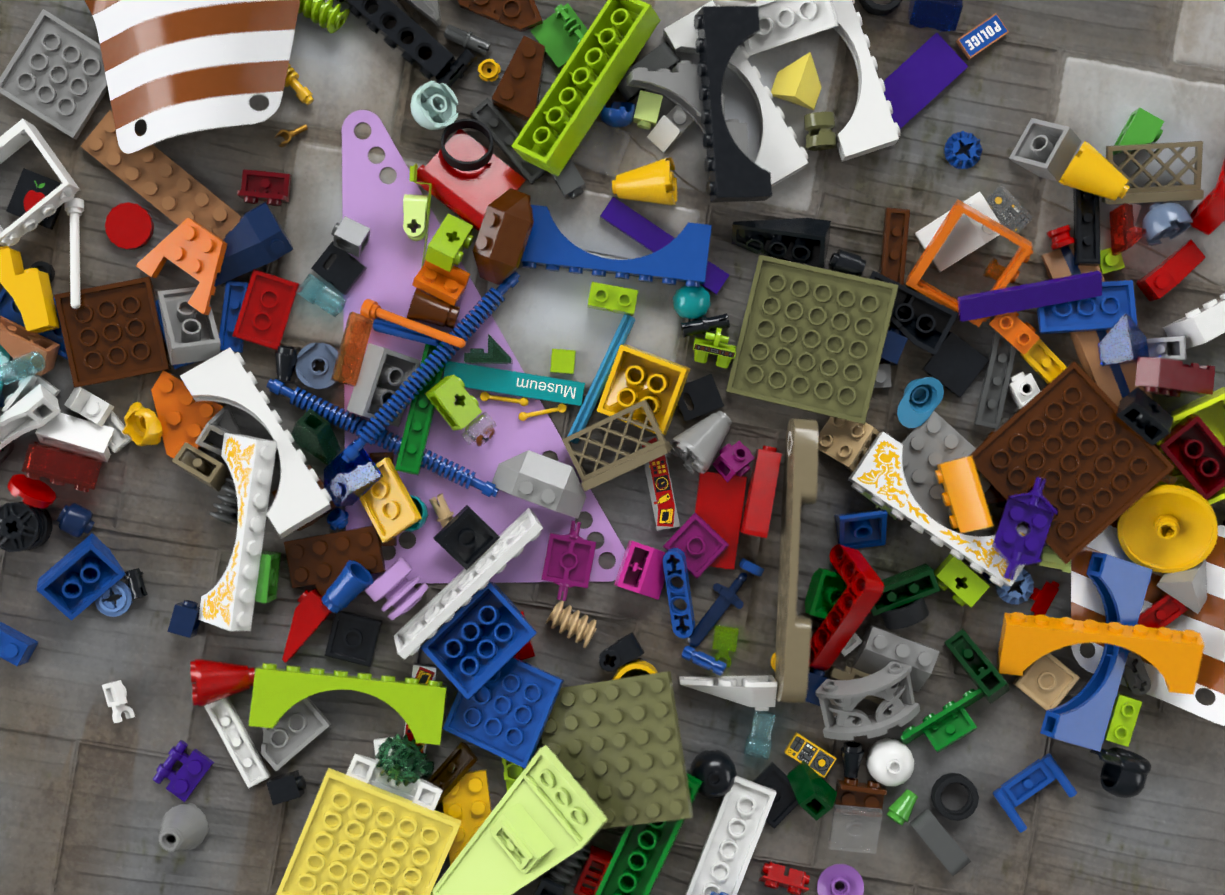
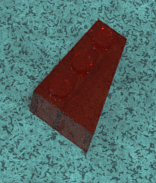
M31 440L21 472L26 473V477L40 480L41 477L51 479L50 483L64 486L65 483L75 485L74 489L83 492L95 489L102 465L101 460L74 452L59 450L60 448L40 445L38 442Z

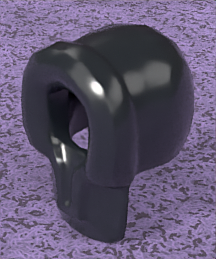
M1113 747L1109 750L1102 748L1100 752L1090 750V753L1097 754L1099 759L1105 762L1100 777L1104 790L1121 798L1134 797L1143 790L1147 774L1151 771V764L1146 758L1118 747Z

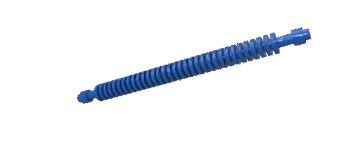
M515 271L508 278L504 279L497 289L491 287L489 292L481 298L482 301L479 300L477 305L473 307L474 310L471 309L469 314L465 315L466 319L463 318L461 323L456 325L458 328L454 327L452 329L453 332L449 334L462 338L467 342L469 340L467 337L471 338L472 333L477 331L475 328L479 329L481 327L480 324H483L484 320H487L493 314L492 311H495L501 305L500 302L503 303L505 301L503 295L509 288H513L519 282L520 275ZM441 341L440 344L442 346L438 345L436 347L437 350L434 349L432 351L435 356L429 354V359L426 358L424 360L426 365L421 363L420 367L422 369L417 367V373L413 372L411 374L414 379L409 376L407 379L410 383L404 381L403 384L406 387L402 385L399 387L402 392L396 390L397 396L392 394L391 398L393 401L388 399L387 403L389 406L385 403L382 405L385 410L380 408L378 411L381 414L377 412L374 414L377 419L370 418L373 423H366L368 429L365 426L361 428L364 433L360 430L357 432L360 437L352 446L349 445L343 451L344 455L341 458L347 463L351 460L354 461L360 455L358 452L367 443L372 445L373 442L370 439L372 438L375 441L378 439L375 434L380 436L382 433L379 430L383 432L386 430L383 425L386 427L390 426L387 421L389 420L391 423L394 421L391 416L397 418L398 414L396 411L401 414L403 411L400 407L403 409L407 407L404 402L409 405L411 401L408 398L414 400L413 394L416 396L419 394L416 389L422 391L423 387L421 385L426 387V381L430 382L432 380L429 375L434 378L436 376L434 372L438 373L440 371L438 367L442 369L444 367L442 363L446 365L448 363L447 359L450 360L452 358L450 354L454 356L460 348Z
M270 379L266 387L270 389V392L278 396L281 394L290 398L291 405L295 404L298 408L301 406L300 409H306L308 413L312 411V415L315 416L317 414L318 418H322L325 421L328 420L329 423H333L335 426L339 425V428H344L345 431L350 430V433H355L358 437L357 432L359 430L364 433L361 429L363 426L368 429L366 419L361 421V417H356L353 413L350 415L351 412H345V409H340L337 405L334 407V404H329L326 400L323 402V399L318 398L316 395L312 397L310 392L301 391L299 387L293 390L284 386L285 383L277 379ZM385 430L380 436L375 434L378 439L376 441L372 440L374 445L378 442L377 446L381 447L383 445L385 450L389 447V452L392 453L394 450V454L398 455L403 437L399 440L400 436L397 434L394 436L393 432H390L388 435V430ZM425 448L421 464L422 468L428 465L426 470L430 471L433 467L432 472L436 473L439 470L437 475L441 476L444 473L443 478L445 479L450 475L448 480L452 481L455 478V484L460 480L459 485L463 487L464 483H466V489L472 486L481 490L482 494L488 497H496L499 489L495 487V484L475 478L476 472L474 471L469 475L470 470L466 469L464 472L465 467L463 466L458 469L459 464L457 463L453 467V461L447 464L449 460L447 458L443 462L442 456L436 459L438 454L434 453L432 455L430 450L425 454L427 451Z

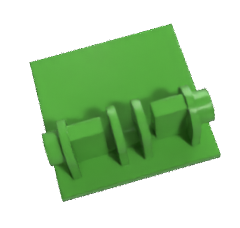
M568 3L564 6L562 4L558 5L554 9L556 11L554 14L545 19L543 24L531 30L537 41L545 46L546 53L558 69L567 63L588 31Z

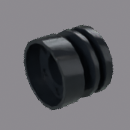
M12 502L0 506V549L8 552L32 550L44 545L50 538L53 525L52 518L46 508H35L26 505L24 502Z

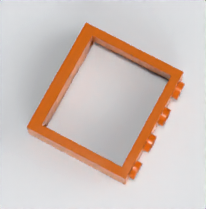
M957 199L906 278V285L959 313L958 300L923 281L921 277L963 213L1020 246L991 291L1006 288L1009 282L1014 283L1020 273L1019 267L1023 262L1027 263L1030 260V256L1034 251H1032L1031 241ZM990 317L969 320V322L979 327L983 321L986 322Z

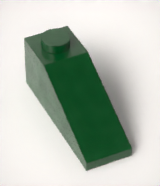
M961 629L944 642L976 687L982 690L984 697L990 704L1009 691L1007 681L964 629Z

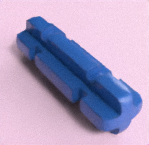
M686 646L681 655L682 658L688 661L693 660L692 663L702 668L713 670L712 672L719 676L723 675L727 666L726 663L720 660L715 661L714 657L701 651L696 652V649L691 646Z

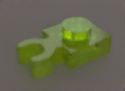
M715 625L712 649H718V653L715 654L714 658L715 661H718L721 657L726 658V667L729 668L732 662L729 651L736 652L739 628Z

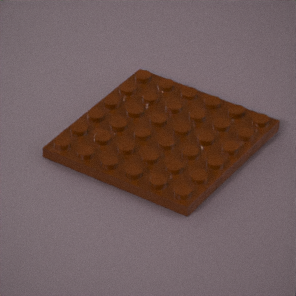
M1075 361L969 455L973 458L975 468L1006 501L1008 496L1029 493V490L1033 489L1036 477L1046 480L1042 496L1058 512L1053 516L1045 543L1064 564H1067L1175 468L1155 445H1150L1117 416L1118 406Z

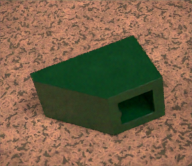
M802 761L788 772L787 777L798 804L816 821L833 808L838 792L807 763Z

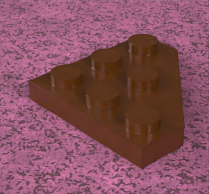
M458 0L461 8L520 32L543 24L534 0Z

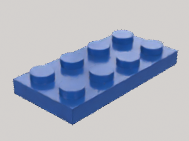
M1133 280L1102 282V296L1038 307L1039 334L1135 329L1138 325Z

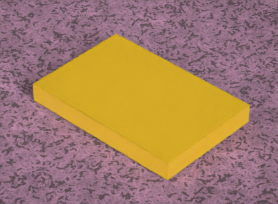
M389 457L382 459L351 481L357 496L383 543L390 541L422 519Z

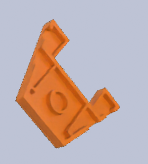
M187 218L140 260L136 267L150 277L157 278L166 261L170 260L200 282L188 304L203 315L208 316L211 307H209L211 296H214L216 290L214 286L216 276L221 271L227 243L195 220Z

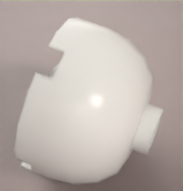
M884 738L875 742L868 751L866 766L869 774L877 782L885 786L896 787L904 784L911 777L914 771V758L911 750L901 741Z

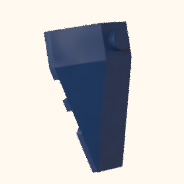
M266 202L245 213L233 230L226 234L223 241L227 243L221 271L217 273L214 286L271 263L294 250L290 239Z

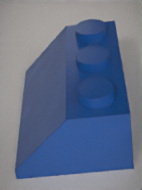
M91 533L38 579L36 590L72 621L125 575V572L110 549Z

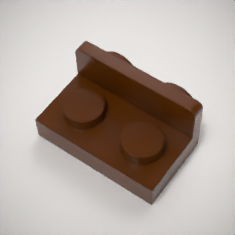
M844 777V780H837L836 791L838 793L834 802L835 810L882 815L884 795H887V789L881 783L874 780L860 783L858 779Z

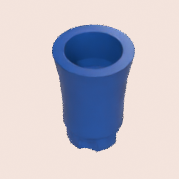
M352 560L348 561L336 580L326 590V594L322 597L323 604L333 613H338L343 608H346L362 591L373 584L372 575L360 563Z

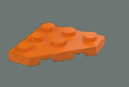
M163 370L151 391L157 417L162 425V437L166 454L174 459L185 442L200 450L201 446L195 443L207 422L224 406L214 401L195 402L183 381L170 372Z

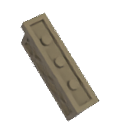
M1203 141L1106 146V159L1128 179L1126 185L1131 184L1133 187L1128 189L1122 199L1117 197L1114 201L1102 197V202L1112 205L1203 200L1204 190L1201 189ZM1188 147H1195V156L1188 162L1181 154ZM1164 148H1169L1174 155L1164 163L1157 155ZM1145 149L1151 156L1141 165L1134 156L1140 150ZM1113 151H1122L1127 156L1119 166L1113 162ZM1179 158L1186 166L1176 175L1169 166ZM1155 159L1162 167L1152 176L1145 168ZM1131 160L1138 169L1129 178L1122 171V168ZM1188 169L1194 173V184H1185L1180 179ZM1166 170L1173 179L1167 185L1162 186L1156 179ZM1143 172L1150 180L1143 187H1138L1133 180Z
M646 399L562 439L582 480L581 485L584 491L646 464L672 450ZM640 407H643L647 415L644 423L632 419L634 411ZM630 412L629 418L623 416ZM619 418L627 421L624 433L611 429L615 419ZM609 422L608 427L602 426ZM630 423L643 427L639 439L627 435ZM599 428L606 431L603 443L591 439L594 429ZM645 430L655 431L659 440L652 444L643 441ZM589 432L587 437L582 436L583 434ZM610 433L622 437L619 448L606 444ZM575 438L586 441L583 451L574 450L570 441ZM625 438L637 442L635 452L628 453L622 450ZM589 443L601 447L598 458L586 454ZM641 444L646 446L639 449ZM605 448L617 452L615 460L611 463L601 460ZM584 458L596 462L594 471L588 474L585 473L582 467ZM599 464L605 465L598 469Z

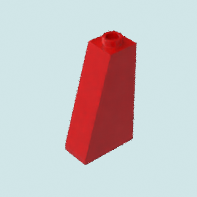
M763 445V449H756L740 526V532L763 538L768 536L782 457L781 453H776L777 448Z

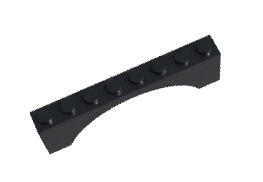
M703 6L694 17V28L698 29L696 52L699 53L700 62L698 63L697 72L698 76L701 77L702 83L699 89V98L703 101L701 122L705 124L703 147L707 151L704 167L705 171L708 172L709 178L706 184V193L710 196V203L765 201L772 197L771 173L753 163L739 149L727 128L721 103L724 72L732 54L739 45L753 37L760 30L758 6Z

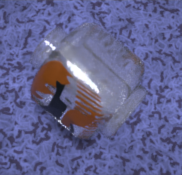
M486 412L480 413L462 429L463 433L461 436L468 445L473 443L476 446H482L495 435L496 423Z

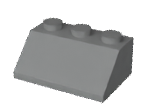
M368 343L347 411L367 418L373 417L377 419L374 414L376 412L381 414L378 411L380 408L385 410L382 406L384 403L389 406L387 400L393 401L391 396L392 394L397 396L396 390L402 392L399 387L401 385L406 387L403 384L404 381L410 383L407 379L409 376L414 379L411 374L413 372L417 373L416 368L419 367L421 360ZM400 407L403 412L400 414L396 411L398 417L391 416L394 421L391 423L388 420L387 422L390 425L399 427L405 409Z
M868 623L862 639L863 642L860 644L852 667L868 674H874L891 661L911 665L910 679L912 689L919 692L932 674L939 651Z

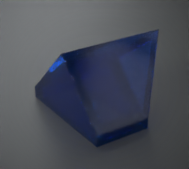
M1127 313L1122 316L1098 343L1101 367L1137 362L1138 357H1149L1147 338Z

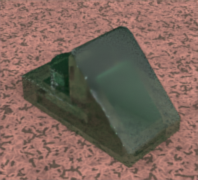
M489 334L488 353H484V349L472 348L470 353H464V362L466 364H513V359Z

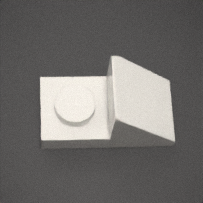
M676 104L666 116H662L647 138L665 153L694 120Z
M82 387L74 388L64 404L69 409L101 427L114 408L113 405Z

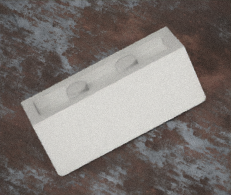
M59 413L43 427L37 428L35 434L40 443L108 462L111 456L108 445L115 431L108 426L103 425L101 427L94 422Z

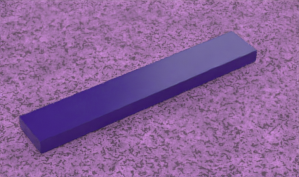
M612 197L600 215V218L652 253L662 249L675 239L615 197ZM708 261L705 285H700L717 295L729 274Z
M1094 271L958 297L959 319L963 322L1102 296V273Z

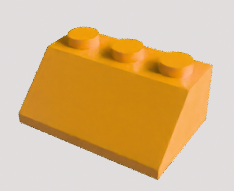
M965 456L937 464L938 470H935V475L938 483H942L945 492L942 493V498L945 506L950 507L952 515L949 516V521L952 529H956L957 533H965L993 526L972 456Z

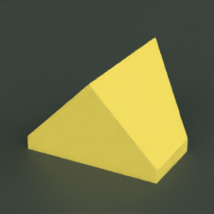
M811 52L777 72L771 89L774 97L814 110L822 86Z

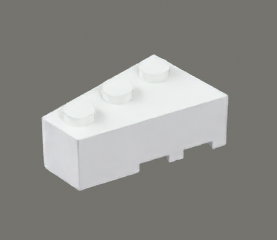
M1225 293L1220 295V300L1213 299L1203 304L1202 309L1196 308L1185 314V317L1163 327L1167 336H1185L1186 349L1204 344L1225 333Z

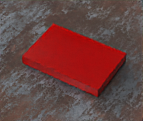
M254 269L232 337L278 350L299 283Z

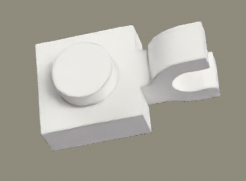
M121 680L103 684L102 688L107 705L112 707L113 722H122V712L125 713L126 719L135 717L132 708L125 706V703H128L126 699L127 691Z

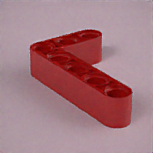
M1225 159L1216 187L1190 214L1193 223H1190L1191 227L1206 235H1210L1225 221Z
M838 544L831 549L829 558L831 564L848 586L810 639L809 668L824 671L828 670L878 601L884 589L882 580L859 550Z

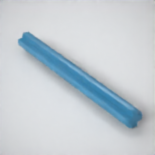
M627 314L623 316L568 436L586 427L609 378L620 344H625L635 322L634 317ZM575 438L570 442L577 444L580 439Z

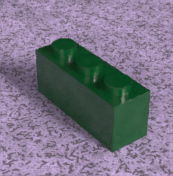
M925 563L883 579V593L870 613L876 616L939 592L940 588L933 569Z

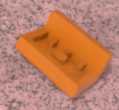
M1017 312L995 315L989 322V325L1021 354H1026L1040 339L1035 333L1037 330L1028 322H1022L1018 318L1019 314Z

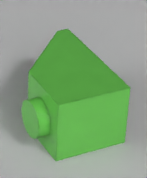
M1138 108L1131 113L1114 145L1150 144L1157 142L1162 135L1163 130L1161 127L1164 121L1142 108ZM1113 151V155L1123 153L1122 151Z

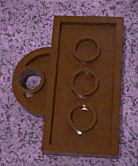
M373 525L284 542L292 588L315 584L322 597L350 560L363 565L370 574L386 571L380 537Z

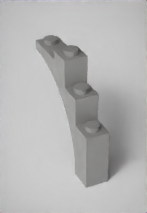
M684 60L680 61L672 70L658 69L657 71H648V68L638 67L626 76V86L643 88L663 95L688 113L703 133H705V124L701 122L703 101L699 98V89L702 83L701 77L698 76L697 72L698 64H693V61ZM721 94L722 110L725 119L724 94ZM738 119L725 120L733 140L748 157L747 123H739Z

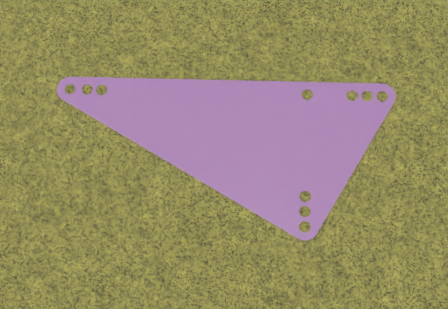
M358 110L351 113L342 125L343 218L346 216L370 228V240L360 257L358 258L350 254L367 269L348 293L343 295L345 412L347 411L368 343L418 360H422L425 347L424 343L374 331L373 323L375 319H368L360 314L363 302L366 299L376 301L381 306V309L407 318L416 290L412 283L421 270L425 237L420 241H413L407 236L403 228L404 194H423L417 183L409 181L410 171L380 118L367 110ZM367 123L371 127V135L367 139L361 140L355 136L354 129L357 124ZM373 147L382 148L385 152L383 162L379 164L370 162L368 159L370 149ZM391 167L396 171L397 177L393 183L384 184L380 180L379 175L383 168ZM431 208L427 246L440 227ZM415 224L414 228L410 229L413 233H416V229L420 228L418 224ZM460 262L459 265H454V266H456V267H458V268H460V269L466 271V269L464 268L462 262ZM471 278L468 280L464 293L455 304V306L460 307L454 326L458 328L456 325L461 323L463 318L466 319L465 315L469 314L471 309L474 310L473 307L477 305V302L479 300L482 301V297ZM492 315L487 320H484L483 324H480L481 327L479 329L475 328L477 331L472 333L471 338L467 337L469 340L466 342L465 347L456 351L454 356L450 354L452 358L450 360L447 359V361L524 373ZM413 320L421 324L430 326L432 328L438 329L440 331L446 332L448 334L450 332H453L451 328H448L446 326L441 327L435 324ZM465 388L469 395L477 399L478 407L482 412L465 428L455 431L451 429L435 408L425 454L430 450L432 455L434 453L438 454L436 459L442 456L443 462L447 458L449 459L447 464L453 461V467L457 463L459 464L458 469L463 466L465 467L464 472L466 469L470 470L469 475L474 471L476 472L475 478L492 483L499 463L528 450L540 455L546 451H553L557 454L559 462L573 467L580 484L582 483L562 438L549 415L543 414L529 417L525 421L519 419L518 415L521 412L530 413L545 410L539 399L527 398L529 400L527 406L490 399L482 401L480 398L482 392H488L489 395L517 399L522 397ZM411 403L409 405L406 404L407 407L404 410L399 427L394 425L386 427L383 425L389 431L388 435L390 432H393L394 436L396 434L400 436L399 440L403 437ZM355 414L356 417H361V421L362 419H366L367 422H372L370 418ZM488 428L490 430L494 428L495 434L484 445L476 446L474 444L478 436H484L486 439L488 434H485V431ZM350 430L345 431V449L349 445L352 446L359 438L355 433H350ZM378 442L375 445L367 443L358 452L360 455L354 461L351 460L349 463L345 461V512L347 511L349 514V521L345 526L346 530L372 526V522L351 481L370 469L369 453L389 452V447L385 450L383 445L381 447L377 446ZM394 454V467H396V462H397V458H398V455H395V454ZM428 465L425 468L421 467L419 476L397 471L409 495L416 496L425 503L428 517L426 523L420 529L412 532L416 537V543L412 548L405 549L400 545L399 537L403 532L396 536L397 546H394L396 554L391 560H384L386 570L402 557L412 568L406 577L408 581L419 576L421 579L416 584L450 583L464 569L433 538L443 527L440 522H437L436 519L438 517L429 499L443 493L450 511L454 512L453 518L468 505L498 535L504 532L521 514L530 508L543 527L541 534L534 541H529L524 546L522 553L515 558H511L506 563L505 569L501 573L493 575L489 581L493 583L551 582L541 580L550 533L559 535L569 534L571 520L575 521L574 517L553 511L502 490L498 491L496 497H488L475 487L470 486L469 489H466V483H464L463 487L460 486V480L457 484L454 483L455 478L449 481L450 475L446 479L443 478L444 473L441 476L437 475L439 470L433 473V467L430 471L426 470ZM590 489L584 491L586 499L581 512L590 513L593 522L589 528H580L579 536L587 540L588 535L592 532H599L603 535V546L595 549L589 582H610L616 580L625 549ZM604 552H610L616 558V563L611 569H603L599 565V556ZM383 572L371 574L372 577H373V582H374Z

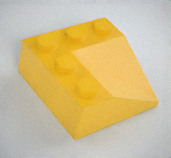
M620 344L597 412L611 416L646 399L663 435H666L691 368L627 344ZM643 407L634 411L633 420L645 422L647 415ZM630 412L623 416L629 418ZM630 423L631 425H634L636 427L643 428L641 426ZM646 429L649 432L655 433V431Z

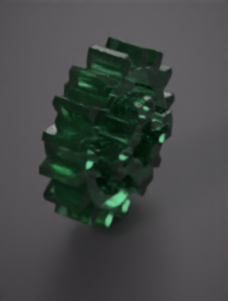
M396 734L393 739L388 737L378 748L379 752L375 758L379 762L376 764V767L383 769L380 775L386 774L388 776V783L393 779L396 786L403 782L406 787L411 782L413 784L416 783L419 777L421 778L425 773L424 768L428 763L423 760L426 758L427 753H421L420 750L423 746H416L415 738L409 741L408 735L405 734L400 739V736ZM392 749L391 755L388 756L389 750ZM415 764L414 771L411 772L412 765Z

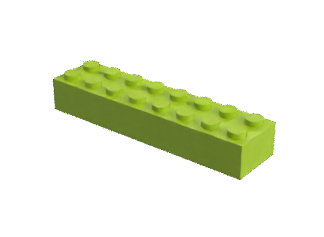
M607 0L511 147L523 160L557 177L559 176L661 21L651 4L641 0Z

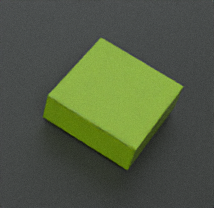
M552 349L550 372L574 374L576 350Z

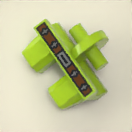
M717 327L715 334L706 332L705 339L695 337L693 350H695L694 361L706 363L708 354L717 355L715 365L728 368L731 359H735L736 346L728 344L729 337L721 335L722 328Z

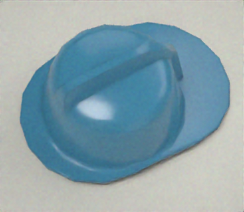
M924 377L912 380L907 384L904 389V396L897 409L899 422L907 428H917L930 417L944 395L943 385L938 379Z

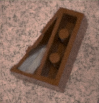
M523 36L491 98L495 106L528 122L539 103L546 57L544 45Z

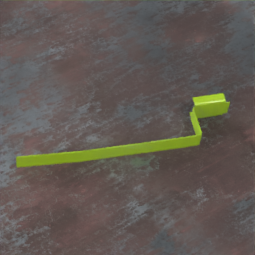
M416 163L415 165L410 166L409 181L420 184H429V198L425 244L421 266L422 268L425 262L424 259L426 255L428 240L432 184L416 182L418 168Z

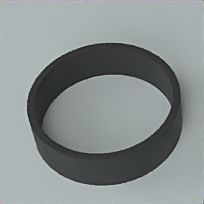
M474 119L456 120L447 126L442 133V155L445 161L455 169L461 171L480 169L492 157V133L480 121ZM460 129H475L488 138L490 148L478 160L470 162L459 161L450 156L446 151L444 145L447 138L453 132Z

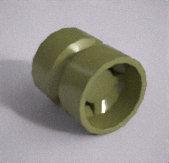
M814 112L804 115V127L808 131V134L805 136L806 150L822 151L835 148L837 146L836 133L832 131L835 127L834 113Z

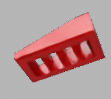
M591 846V853L588 852L589 858L584 862L573 893L577 895L596 894L612 860L613 854L611 852ZM590 866L601 869V872L590 868ZM586 875L597 878L598 880L596 881L594 879L586 877ZM585 883L593 886L594 890L582 886V884Z

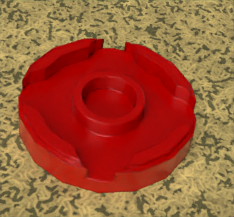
M128 202L121 203L112 208L107 215L105 229L108 238L116 246L127 250H134L148 243L153 234L154 224L151 215L146 209L138 204Z
M15 474L7 484L8 490L14 497L19 495L23 498L22 502L35 508H48L49 505L52 506L56 499V493L50 486L29 475Z

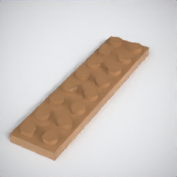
M109 110L81 145L85 151L178 226L187 218H191L224 240L226 234L232 231L240 222L241 215L153 144L134 153H124L118 145L111 110ZM135 130V133H136L138 136H142L141 134H139V133Z

